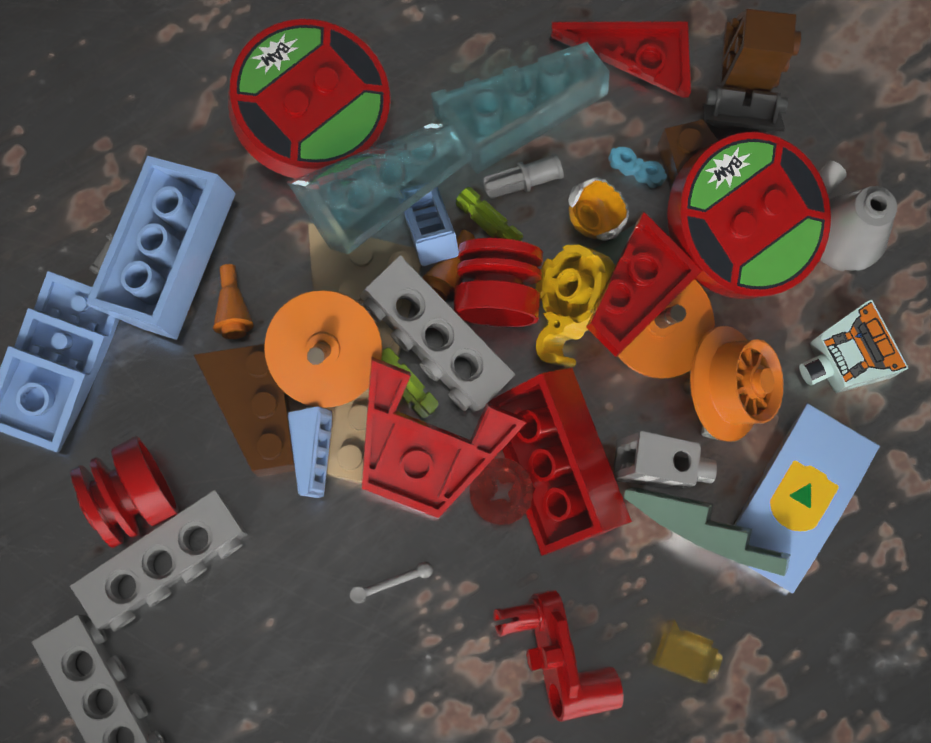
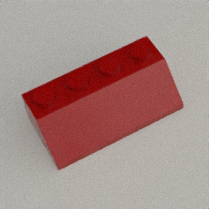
M573 368L543 372L494 397L488 402L491 405L524 417L527 422L506 444L502 451L542 556L632 522Z

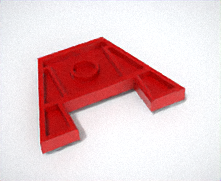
M371 356L362 489L439 518L527 422L524 417L487 403L471 439H467L396 411L411 373Z

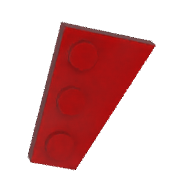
M645 212L639 216L586 326L615 357L702 272L698 265Z

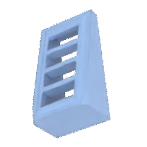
M434 186L399 196L420 264L427 266L456 258L459 250L455 231L438 187ZM434 205L433 207H429V208H425V209H422V210H418V211H414V212H413V210Z
M311 407L289 412L288 422L298 494L312 498L324 497L332 429V411L322 407Z

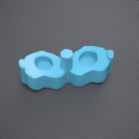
M628 147L611 149L608 158L611 168L620 170L625 176H635L638 183H646L650 188L663 185L667 174H665L664 168L657 161L644 162L641 158L637 159L636 154Z

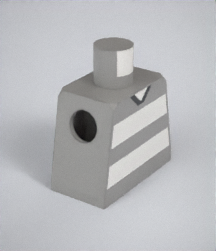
M639 431L617 440L613 474L616 481L680 490L695 486L697 482L712 484L717 474V462L715 459L700 457L701 446L699 443Z

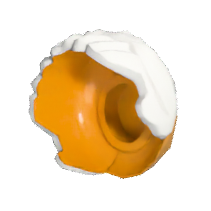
M594 177L575 185L570 191L568 199L570 205L568 208L569 217L576 231L586 237L598 238L602 241L615 239L628 220L629 210H627L628 204L624 203L621 192L616 191L614 185L608 184L606 179L601 180V178Z

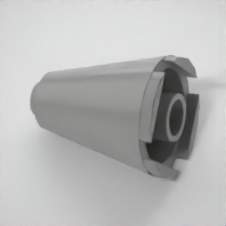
M870 186L830 198V233L825 251L820 260L834 270H865L876 263L887 248L897 212L895 197L883 187Z

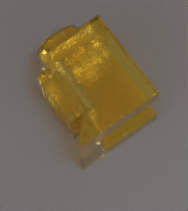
M675 619L667 621L652 665L697 683L707 684L709 677L713 679L716 677L723 656L718 653V649L712 647L714 641L687 630L680 631Z

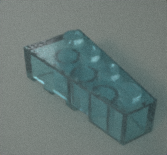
M588 42L540 57L537 63L521 68L515 65L503 69V74L480 81V78L464 82V87L448 92L442 89L431 93L436 118L472 169L478 174L608 95L610 71Z
M429 124L287 183L328 247L350 254L471 161L472 158L453 125Z

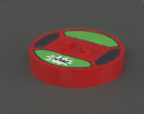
M293 19L274 24L255 35L244 46L234 63L228 94V109L232 127L248 153L262 165L281 175L301 180H322L333 178L352 170L362 163L374 150L388 118L390 89L382 64L363 40L336 24L316 19Z
M745 132L728 136L707 145L684 164L670 192L667 221L670 238L702 270L695 278L696 281L709 290L726 297L752 299L787 291L802 282L814 270L828 242L831 226V209L823 179L811 160L801 150L790 142L771 134Z

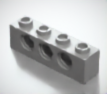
M401 255L360 294V297L365 301L362 303V306L371 314L373 319L377 322L383 320L393 330L391 333L393 340L403 350L408 352L411 349L422 360L420 363L422 370L434 381L440 379L451 390L448 393L451 400L462 410L466 411L469 409L473 413L482 409L515 376V373ZM398 299H406L413 304L415 309L413 317L406 318L398 313L396 309V301ZM434 328L442 334L443 344L440 348L432 347L427 343L425 339L426 329ZM457 357L464 358L470 363L471 374L468 378L461 377L456 373L454 361Z
M213 490L70 585L97 629H108L111 627L113 631H117L136 618L133 611L145 603L152 607L171 595L169 587L181 579L188 583L207 570L205 563L215 556L219 555L221 559H224L243 546L240 540L248 534L222 494ZM204 528L208 533L207 545L199 551H193L189 546V537L194 530ZM168 552L172 557V567L167 573L158 575L154 570V560L158 554ZM130 575L136 582V590L130 598L123 599L118 593V585L121 579Z
M76 615L32 641L34 648L86 743H117L116 734L122 726L129 728L133 732L134 743H165L157 730L151 732L144 717L148 715L142 699L137 693L131 695L123 679L127 678V673L123 664L116 655L110 657L103 644L107 640L104 630L97 629L87 615ZM83 651L89 653L93 660L92 669L85 676L77 671L75 665L78 655ZM103 688L107 689L113 696V706L107 713L101 712L96 706V696Z

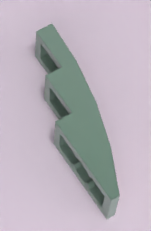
M637 487L625 490L624 499L658 524L693 544L739 564L781 576L786 575L791 554L749 545L752 529L711 520L713 503Z

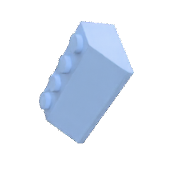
M147 155L86 304L140 329L177 340L236 193L218 174Z

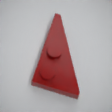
M688 21L552 22L551 38L681 98H689L691 78Z

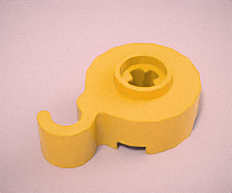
M579 244L565 245L562 247L564 250L559 252L553 260L547 258L540 269L542 271L541 281L536 283V290L540 292V299L546 311L543 314L548 319V325L539 333L536 340L537 355L546 363L567 368L574 367L576 360L563 355L564 343L569 339H580L588 330L586 326L616 266L610 257Z

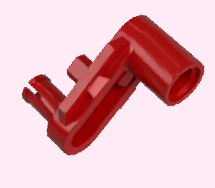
M556 590L534 593L528 604L502 609L496 608L494 610V621L511 619L509 623L495 625L499 636L534 629L538 648L527 650L528 665L532 671L543 670L550 707L557 721H567L622 707L623 688L619 675L613 667L608 666L578 673L564 604Z

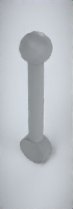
M424 561L419 563L416 569L366 588L354 587L350 591V598L355 603H362L368 595L418 576L428 578L433 572V567L429 562Z

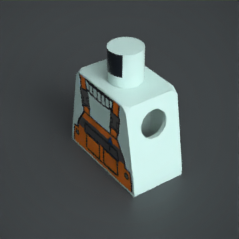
M873 300L867 301L810 342V347L815 357L799 365L801 375L809 386L827 379L835 393L887 380L909 369Z

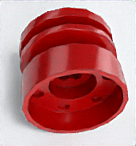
M476 238L459 244L458 259L462 262L457 265V275L469 281L463 282L455 288L454 311L461 319L468 323L492 327H523L537 323L539 318L540 292L527 285H533L541 281L542 271L538 267L543 262V251L538 246L528 242L505 238Z
M138 436L111 449L115 469L110 470L100 458L95 457L90 460L92 474L82 465L72 469L70 473L77 501L83 514L93 529L99 533L111 548L124 543L121 528L131 538L139 535V527L135 515L140 513L151 526L155 527L179 514L177 503L162 471L146 445Z

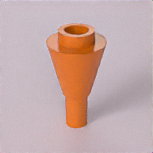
M461 230L456 239L458 250L459 244L466 240L475 239V236L469 231ZM458 256L435 263L422 277L444 301L455 299V288L461 283L462 278L457 275V265L462 261L458 259Z
M225 264L220 266L221 290L213 330L218 334H222L223 338L239 339L244 337L246 332L254 327V324L237 285L236 266Z

